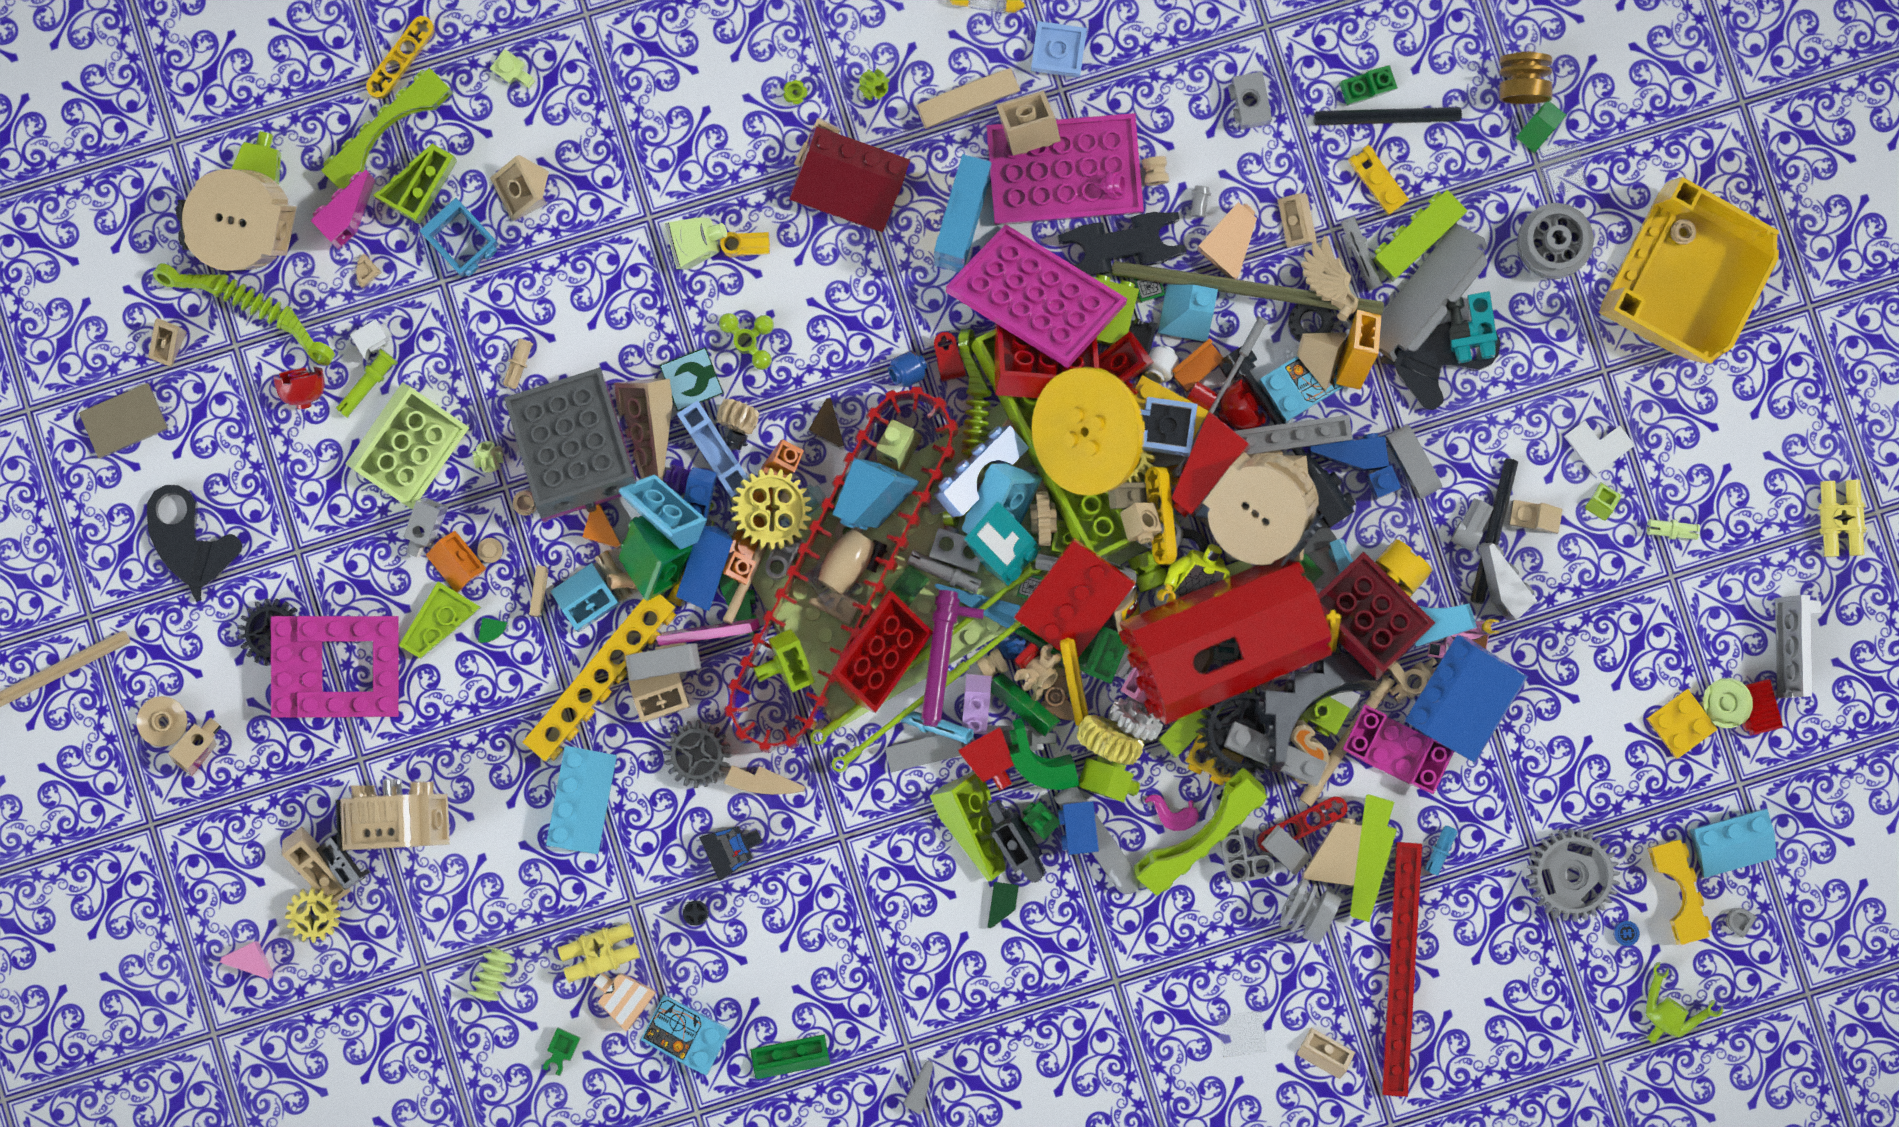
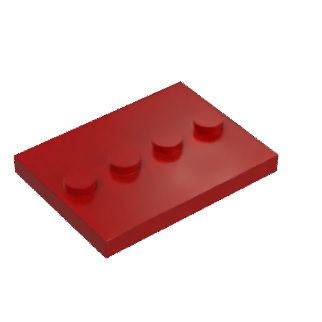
M1073 538L1016 612L1014 618L1059 651H1061V640L1065 638L1073 639L1075 641L1077 657H1079L1134 587L1135 581L1080 541Z

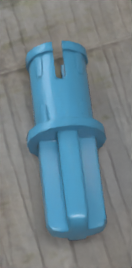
M1447 825L1444 826L1436 845L1431 847L1433 851L1424 870L1439 876L1446 857L1451 855L1449 851L1458 833L1456 829Z

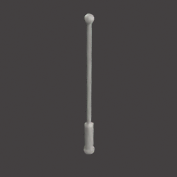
M1257 316V321L1239 351L1240 356L1208 413H1214L1244 357L1249 355L1265 325L1268 324L1269 321ZM1204 420L1192 441V449L1202 428ZM1183 456L1177 468L1172 470L1174 478L1181 476V470L1188 456Z

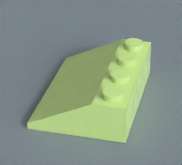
M402 382L345 464L413 510L416 501L422 497L469 427Z

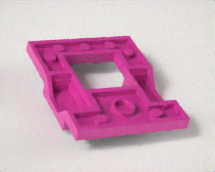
M271 616V718L399 717V616ZM322 641H373V691L322 692Z

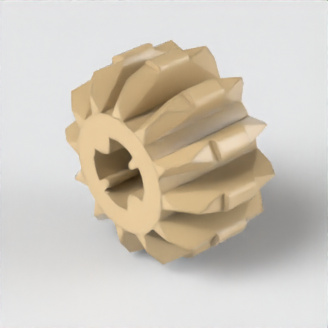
M724 399L718 408L716 421L730 430L748 435L752 434L756 428L760 413L754 407L740 401Z

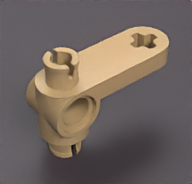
M1432 657L1427 663L1423 664L1420 661L1406 672L1396 662L1388 670L1397 683L1395 687L1389 690L1391 696L1399 693L1394 697V700L1400 703L1407 696L1412 699L1421 693L1438 665L1434 668L1432 667L1438 662ZM1410 675H1415L1419 678L1420 685L1417 689H1412L1408 686L1407 679Z

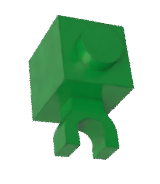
M1040 801L1036 805L1031 802L1022 812L1025 815L1022 820L1043 840L1059 825V819Z

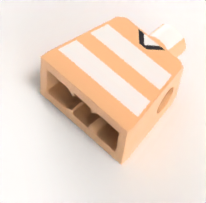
M601 973L593 983V985L604 992L598 1003L625 1031L631 1028L657 993L654 989L623 973H619L614 981L604 973Z

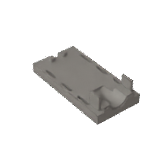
M1810 595L1775 598L1777 698L1812 696L1810 613H1821V601H1810Z

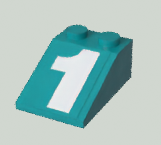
M998 501L964 538L987 571L1007 586L1019 578L1022 570L1029 562L1035 560L1038 552L1041 550L1034 538Z

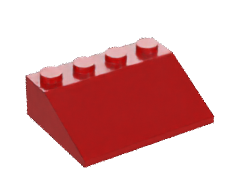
M996 324L994 372L996 395L1039 398L1046 385L1057 375L1065 371L1083 367L1099 369L1097 337L1067 368Z
M889 590L834 666L831 674L843 692L857 705L876 713L930 638L933 631Z

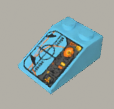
M1298 357L1281 365L1258 381V384L1285 423L1345 387L1336 384V367L1325 391Z
M663 995L641 1040L707 1076L731 1028Z

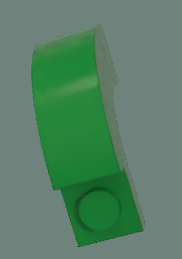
M1022 718L1012 720L1014 729L1009 730L1012 745L1007 747L1014 766L1026 780L1036 786L1052 790L1080 786L1071 754L1056 758L1038 756L1029 747Z

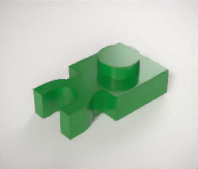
M558 1027L547 1049L548 1052L553 1054L544 1063L542 1069L548 1070L550 1063H556L558 1070L555 1074L561 1076L564 1068V1059L571 1061L581 1037Z

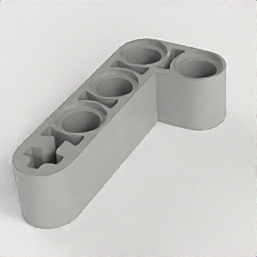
M1225 785L1218 786L1212 791L1211 800L1214 814L1221 800H1217V795L1221 793V789L1224 790ZM1236 825L1228 833L1227 837L1220 842L1225 873L1231 881L1245 882L1266 878L1273 873L1274 862L1269 856L1257 855L1247 857L1241 825ZM1230 839H1235L1239 842V850L1234 854L1229 853L1226 849V844ZM1260 859L1266 860L1269 864L1268 871L1263 874L1256 870V863ZM1235 864H1241L1244 868V874L1240 878H1234L1231 874V868Z

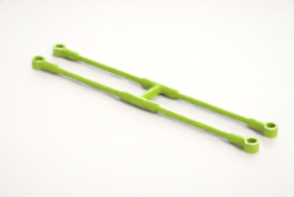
M1036 558L1029 562L1028 567L1021 572L1017 580L1001 589L982 604L979 609H984L985 611L1015 586L1021 585L1033 574L1042 573L1043 570L1032 569V564L1036 562ZM966 617L954 626L953 635L975 618ZM1019 621L1015 622L966 662L963 661L953 670H948L946 687L965 673V671L969 670V666L1023 624ZM931 643L917 654L905 673L911 668L914 669L926 659L929 661ZM924 695L862 744L856 745L842 757L834 758L832 761L833 769L839 773L846 771L848 764L862 754L865 748L919 707L924 701ZM855 704L838 719L835 718L821 730H814L811 733L812 742L816 745H823L827 737L837 730L842 722L862 707ZM822 733V740L815 741V735ZM839 760L844 762V766L841 769L836 768V763Z

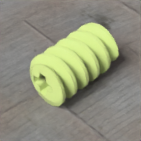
M487 945L492 951L491 953H483L488 962L479 963L484 972H475L480 981H472L471 984L476 988V991H468L467 993L490 1002L499 1000V996L494 991H503V987L498 982L507 981V977L502 972L509 973L511 968L506 963H514L515 959L507 952Z

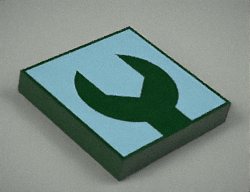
M706 347L659 365L664 379H670L672 399L677 412L682 411L697 400L701 404L724 394Z

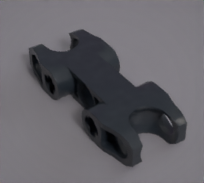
M1150 212L1131 217L1132 229L1105 233L1104 223L1099 222L1082 225L1074 230L1058 235L1059 244H1077L1083 248L1085 253L1084 259L1073 266L1091 277H1095L1097 274L1105 275L1112 273L1111 261L1138 256L1140 265L1153 266L1163 264L1170 259L1186 254L1185 245L1168 246L1159 237V231L1162 227L1179 222V212Z

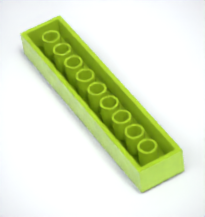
M996 329L976 338L971 346L994 391ZM997 395L1017 434L1029 447L1027 453L1072 537L1102 558L1131 545L1134 541H1128L1120 515L1123 510L1110 509L1108 492L1097 495H1079L1069 492L1056 484L1041 466L1032 439V418L1038 398Z

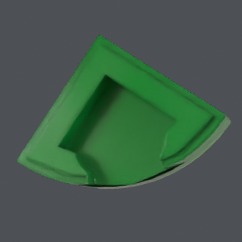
M482 618L478 642L489 643L494 641L505 632L508 622Z

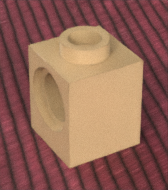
M1134 503L1120 513L1128 541H1139L1141 544L1148 543L1154 539L1155 535L1162 531L1155 503Z

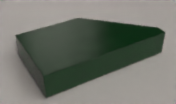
M994 882L987 928L994 927L1016 910L1019 885Z

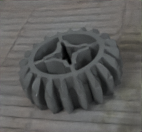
M700 720L696 721V728H693L692 723L688 721L686 722L688 730L685 731L679 725L677 726L681 733L679 736L674 732L670 733V736L675 741L674 743L670 741L665 742V745L672 748L671 751H663V755H671V759L664 761V764H673L674 767L668 770L669 774H673L676 771L679 773L675 777V781L678 782L682 777H685L684 786H688L690 780H694L693 787L698 788L699 780H702L703 786L708 787V778L713 783L717 782V778L714 776L716 772L722 777L725 775L720 770L721 765L729 768L730 764L723 762V758H731V753H724L723 749H728L731 746L729 743L722 745L721 741L726 739L725 734L719 737L716 736L720 730L719 727H715L711 732L709 731L711 727L710 722H707L703 729L701 728L702 723ZM694 733H701L695 745L689 747L680 744L685 737ZM708 736L712 738L717 746L718 758L708 754L705 747ZM696 747H700L701 753L710 759L698 758L699 761L694 763V756L685 751V749L692 751L693 749L696 750ZM677 751L689 757L687 772L678 763ZM709 762L714 764V767L709 772L702 775H694L700 763Z

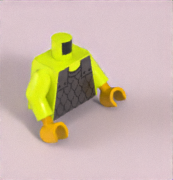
M1210 544L1205 553L1191 550L1186 556L1172 563L1164 581L1165 589H1161L1157 593L1158 600L1163 601L1164 596L1168 593L1167 603L1176 599L1175 594L1184 596L1230 577V572L1225 567L1224 560L1220 558L1221 548Z

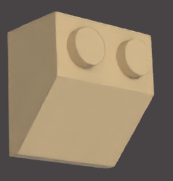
M1044 90L996 105L1013 156L1061 141L1056 119Z

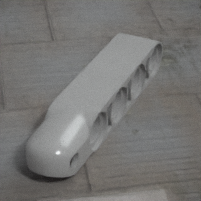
M1078 787L1065 789L1053 796L1061 810H1063V804L1087 802ZM1095 813L1099 852H1092V854L1116 889L1123 894H1132L1138 890L1140 881L1136 878L1134 868Z

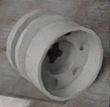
M1302 878L1299 884L1292 889L1282 908L1279 925L1285 928L1290 920L1293 919L1290 931L1294 933L1302 924L1305 926L1303 938L1318 945L1335 917L1341 903V897L1326 890L1318 899L1315 897L1318 886L1313 884L1308 893H1306L1309 881Z

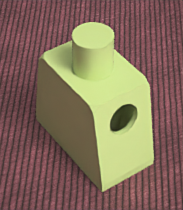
M891 420L876 447L877 463L903 473L922 439V435L902 423Z

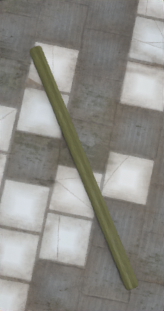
M1114 261L1111 272L1114 276L1173 285H1198L1218 289L1219 292L1341 310L1332 305L1331 301H1323L1322 296H1316V291ZM1357 298L1359 300L1358 306L1354 312L1361 310L1378 315L1383 314L1384 302Z

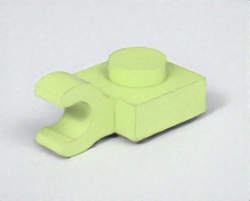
M506 49L502 51L490 67L491 71L509 84H512L516 79L530 89L535 82L532 76L522 70L525 67V63Z

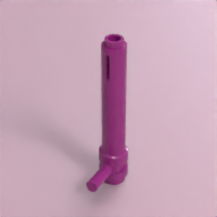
M939 590L938 596H935L934 604L937 606L936 610L933 611L932 617L934 628L921 716L923 725L928 727H938V723L941 722L954 624H957V617L983 619L984 609L959 606L960 599H958V593L955 591Z

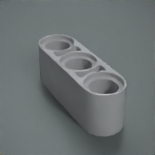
M1408 424L1385 436L1391 451L1419 499L1442 488L1438 475Z
M697 643L625 656L629 681L701 669Z

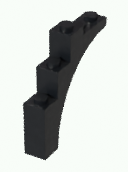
M1332 652V655L1314 662L1313 673L1294 671L1285 682L1284 692L1265 690L1261 698L1256 701L1255 712L1259 714V724H1267L1265 737L1269 739V746L1266 749L1265 758L1266 762H1269V771L1280 772L1285 765L1288 742L1293 727L1307 709L1319 701L1339 693L1375 691L1382 682V677L1377 681L1351 654Z

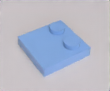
M1038 21L1031 71L1080 78L1087 28Z

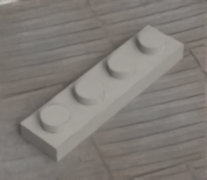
M1234 722L1224 747L1269 766V762H1266L1265 758L1269 739L1260 732ZM1288 745L1286 763L1280 771L1316 787L1319 784L1327 762Z

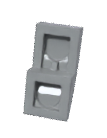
M1279 825L1261 843L1293 875H1296L1311 858Z

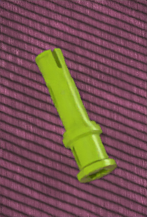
M383 349L378 351L379 355L370 365H366L365 374L341 403L336 406V409L346 418L349 417L377 382H383L385 379L384 375L393 365H397L398 362Z

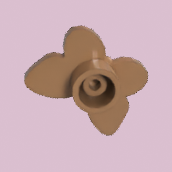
M1066 675L1058 676V679L1052 686L1044 689V700L1041 705L1053 715L1056 714L1058 718L1072 721L1074 720L1072 705L1067 700L1069 689Z

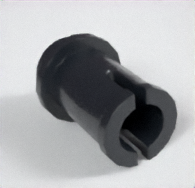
M874 539V550L866 569L876 573L880 563L876 562L875 559L876 557L882 559L884 552H888L886 550L888 545Z

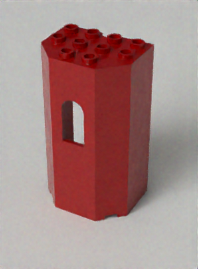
M1285 555L1274 560L1272 564L1256 565L1119 622L1121 627L1119 636L1122 643L1128 646L1130 653L1127 654V658L1131 667H1136L1139 675L1135 680L1140 691L1145 693L1146 700H1144V705L1149 714H1152L1155 719L1168 724L1332 655L1330 645L1327 646V643L1332 642V635L1317 592L1311 581L1308 582L1307 578L1301 575L1304 573V569L1299 561L1294 560L1291 562L1288 559L1282 566V562L1287 557ZM1235 636L1242 659L1206 674L1196 672L1193 667V658L1197 652Z

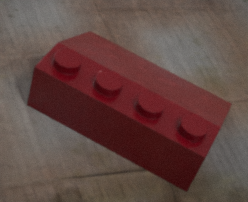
M816 126L811 131L789 200L883 233L903 184L910 159Z
M1365 552L1361 553L1318 594L1325 617L1327 614H1330L1331 610H1335V614H1340L1341 616L1337 641L1377 681L1435 624Z

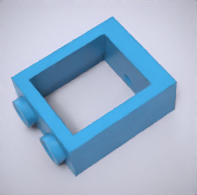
M454 198L419 230L462 278L465 275L469 277L479 268L477 264L484 258L486 260L491 258L497 252L496 247L499 245L493 236L457 198ZM460 213L488 241L462 267L434 238Z

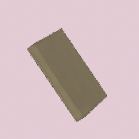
M149 383L79 412L99 459L169 429Z

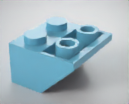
M593 563L551 590L561 610L577 632L582 631L620 605Z

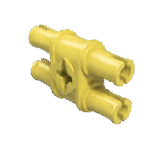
M1861 480L1845 481L1847 503H1844V505H1839L1836 502L1835 481L1820 482L1821 504H1819L1818 510H1820L1821 529H1819V532L1823 535L1824 557L1840 556L1838 534H1841V532L1848 534L1849 556L1865 555L1863 533H1866L1867 530L1864 518V508H1866V505H1864L1861 498ZM1843 514V516L1851 519L1842 524L1841 520L1833 518Z
M630 922L610 929L603 927L600 931L586 936L580 935L577 941L557 947L562 962L581 955L586 956L583 962L563 968L568 983L588 976L595 978L598 974L612 969L618 970L621 964L641 958L636 943L617 950L612 949L613 944L634 937Z

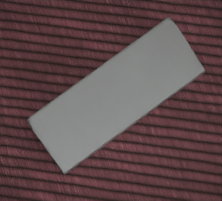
M935 735L886 747L885 751L892 773L961 756L958 750L962 748V744L960 741L942 735Z

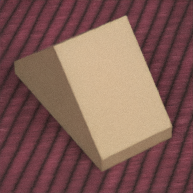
M157 318L154 323L148 358L171 367L187 332L176 325Z

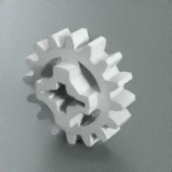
M1119 698V700H1115L1110 708L1109 714L1112 715L1111 719L1118 722L1117 726L1124 733H1130L1134 737L1142 738L1143 740L1148 738L1152 741L1154 738H1157L1162 730L1163 724L1159 723L1160 720L1155 719L1152 714L1147 712L1144 705L1139 704L1135 700Z

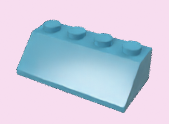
M565 746L547 837V846L599 854L617 755Z

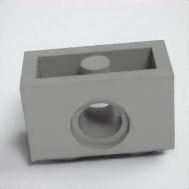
M1263 71L1233 77L1232 84L1228 85L1230 99H1235L1237 108L1233 109L1235 123H1240L1241 130L1271 124L1272 116ZM1245 96H1252L1256 100V104L1251 107L1246 106L1243 103V98Z

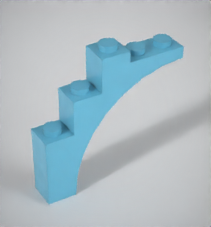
M1343 539L1330 542L1331 548L1328 549L1331 561L1333 563L1336 562L1339 572H1336V577L1354 561ZM1470 604L1450 608L1419 606L1435 624L1415 645L1418 647L1477 628Z

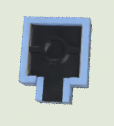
M1147 397L1145 409H1140L1143 422L1145 423L1142 450L1189 457L1192 449L1197 404Z

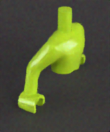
M1661 962L1654 964L1655 976L1649 989L1646 1004V1016L1655 1025L1647 1037L1650 1042L1655 1044L1663 1032L1679 1038L1690 1032L1708 1017H1719L1722 1015L1723 1006L1718 1011L1711 1009L1715 1000H1711L1706 1009L1686 1022L1685 1019L1689 1014L1688 1010L1670 997H1666L1663 1002L1657 1005L1662 980L1668 976L1669 968L1664 973H1659L1657 968Z

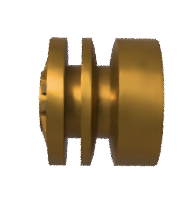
M1531 51L1501 56L1499 58V65L1504 68L1500 69L1499 74L1511 79L1499 84V100L1509 104H1538L1551 101L1552 82L1541 78L1552 74V69L1547 67L1552 64V56Z

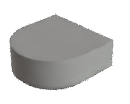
M1734 908L1726 916V925L1732 932L1744 938L1757 916L1746 909Z

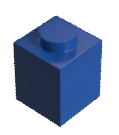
M1392 465L1365 477L1375 500L1401 489Z

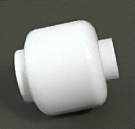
M1169 346L1153 347L1150 350L1149 356L1154 363L1145 369V376L1158 384L1168 382L1174 375L1172 370L1179 365V359L1175 351Z

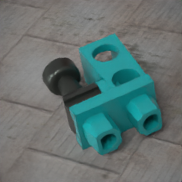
M1490 291L1467 295L1471 321H1463L1460 310L1464 307L1463 297H1460L1456 302L1449 301L1445 307L1447 311H1450L1451 315L1450 345L1452 352H1455L1458 363L1472 361L1470 349L1480 347L1482 359L1494 358L1497 335Z

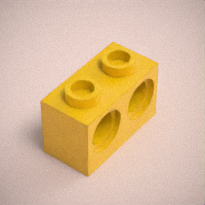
M1199 734L1184 761L1189 764L1187 769L1199 775L1203 771L1211 775L1210 781L1220 786L1224 785V783L1231 779L1230 772L1227 775L1219 773L1217 767L1212 768L1215 762L1214 759L1205 763H1199L1195 759L1196 751L1205 747L1204 743H1197V740L1203 737ZM1224 748L1222 750V753L1229 759L1242 763L1244 757Z

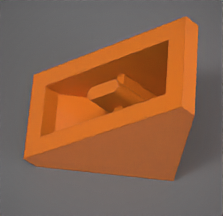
M598 504L596 506L597 510L589 513L582 537L619 549L621 548V542L601 505Z

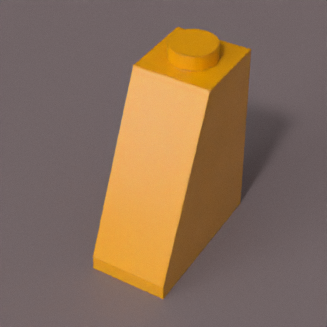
M1361 310L1356 311L1338 363L1337 385L1361 389L1379 353L1381 315Z

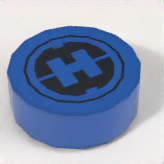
M1622 921L1615 926L1613 935L1619 944L1631 946L1638 941L1640 931L1635 923Z

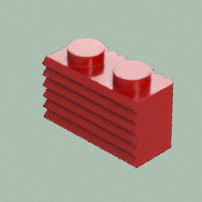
M1767 679L1745 685L1749 689L1753 702L1751 715L1742 724L1745 732L1749 731L1750 736L1783 728L1771 680Z

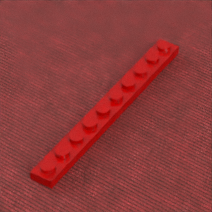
M1396 842L1382 1095L1408 1097L1422 843Z

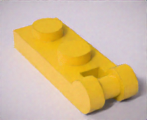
M1369 144L1362 148V152L1357 156L1353 155L1348 158L1352 168L1388 216L1409 201V198ZM1369 160L1372 166L1365 170L1362 164Z

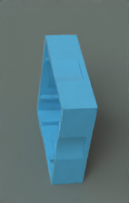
M962 154L935 245L934 266L958 273L965 267L991 180L992 162Z

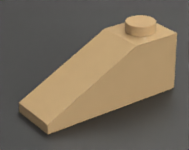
M300 827L282 841V855L318 893L323 888V895L333 894L331 902L339 901L350 892V888L347 890L343 889L316 849L320 845L303 827Z

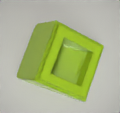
M1600 482L1586 504L1585 509L1606 521L1613 513L1622 495Z

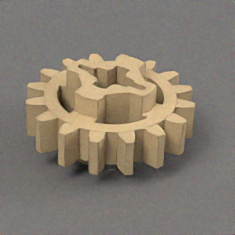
M1038 491L1035 493L1036 504H1030L1031 534H1037L1039 546H1050L1051 533H1057L1055 503H1049L1048 491Z

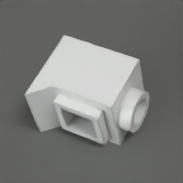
M375 319L350 334L364 359L368 361L370 353L374 354L388 346L387 342L390 341L388 337L392 336L385 323L380 324Z

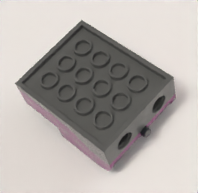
M600 367L504 397L534 503L543 523L582 509H586L587 512H594L597 510L596 506L598 504L623 497L619 493L620 488L629 484H636L637 479L626 442L617 419L608 385Z

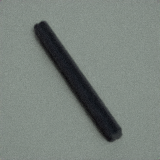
M1460 107L1316 111L1314 113L1315 125L1452 122L1462 119V109Z
M1510 458L1504 460L1484 543L1499 544L1518 467L1517 460ZM1482 557L1480 558L1470 598L1471 602L1477 604L1484 603L1488 589Z

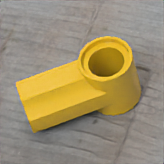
M727 232V237L720 240L721 249L728 257L770 254L769 232ZM730 239H735L739 242L737 249L731 251L725 248L726 242Z

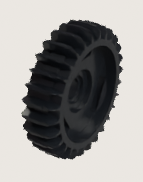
M1254 687L1249 689L1248 693L1244 691L1208 706L1209 710L1203 709L1200 711V714L1205 718L1197 720L1198 724L1203 725L1202 728L1196 730V733L1203 734V737L1197 740V743L1205 744V747L1200 752L1208 751L1209 755L1205 761L1214 759L1215 762L1212 768L1221 765V774L1226 773L1229 769L1230 777L1232 778L1242 768H1245L1255 777V770L1258 775L1265 773L1264 767L1269 770V766L1224 747L1234 722L1245 724L1249 728L1265 735L1264 724H1259V714L1255 712L1256 701L1261 698L1265 692L1264 690L1255 695ZM1233 701L1238 708L1219 721L1216 717L1217 712ZM1223 748L1245 757L1244 763H1238L1226 757L1222 753Z

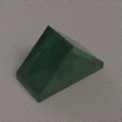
M909 565L893 584L890 591L905 605L910 607L930 579Z

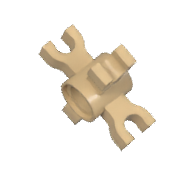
M1051 644L1043 646L1041 656L1034 658L1027 665L1026 669L1017 670L1014 676L1016 681L1020 679L1025 680L1022 687L1025 692L1033 689L1031 697L1033 701L1041 699L1044 689L1052 686L1058 679V676L1066 675L1064 666L1058 665L1062 655L1058 653L1051 656L1053 648Z

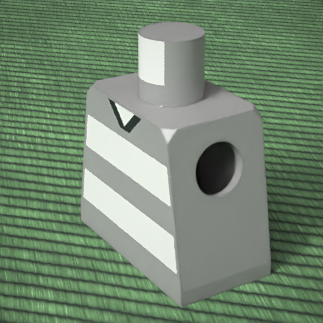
M426 497L416 501L404 533V538L410 540L406 553L420 558L424 546L427 547L434 543L448 506ZM420 526L424 529V535L420 532Z

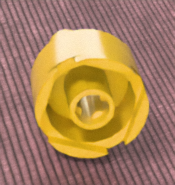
M1395 539L1376 559L1375 563L1411 597L1429 577L1432 568L1420 555L1416 556L1412 553V548L1402 541Z

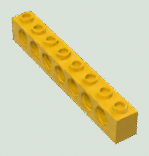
M661 594L649 601L643 598L522 743L545 762H548L550 759L555 761L563 751L561 748L566 740L569 742L573 740L580 731L577 729L582 721H589L596 712L593 709L599 701L603 703L612 693L609 690L615 682L619 684L628 674L626 671V660L624 659L621 664H614L611 659L612 654L617 650L623 651L625 656L642 653L643 648L648 643L652 645L657 640V636L660 635L659 629L664 624L668 626L677 616L674 613L677 608ZM649 612H654L657 615V622L652 626H647L644 623V616ZM633 631H637L641 635V640L636 645H630L628 642V635ZM599 670H606L608 672V680L603 684L597 683L595 675ZM583 689H589L592 692V699L587 703H582L579 699V694ZM568 708H572L576 712V717L572 722H566L563 719V712ZM552 727H556L560 733L559 738L554 742L549 741L547 738V731Z

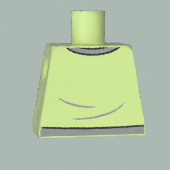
M700 217L664 223L676 269H691L716 255L720 251L717 240L727 237L725 225L719 223L713 226L710 218Z

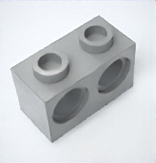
M945 525L944 529L938 528L929 557L977 574L981 561L977 556L973 559H968L964 556L963 550L969 546L964 540L965 536L959 535V530ZM943 538H950L954 542V547L950 551H943L940 548L939 543Z

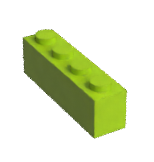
M1448 189L1443 194L1438 191L1428 200L1431 205L1425 211L1421 208L1410 217L1413 221L1406 228L1403 225L1400 226L1392 234L1395 238L1388 245L1386 242H1383L1374 251L1376 256L1373 262L1392 282L1467 213L1468 210Z

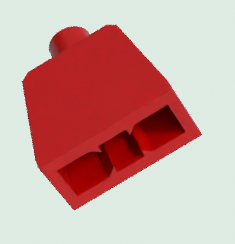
M1000 727L958 750L983 783L993 779L999 791L1012 785L1006 770L1013 767L1014 764Z

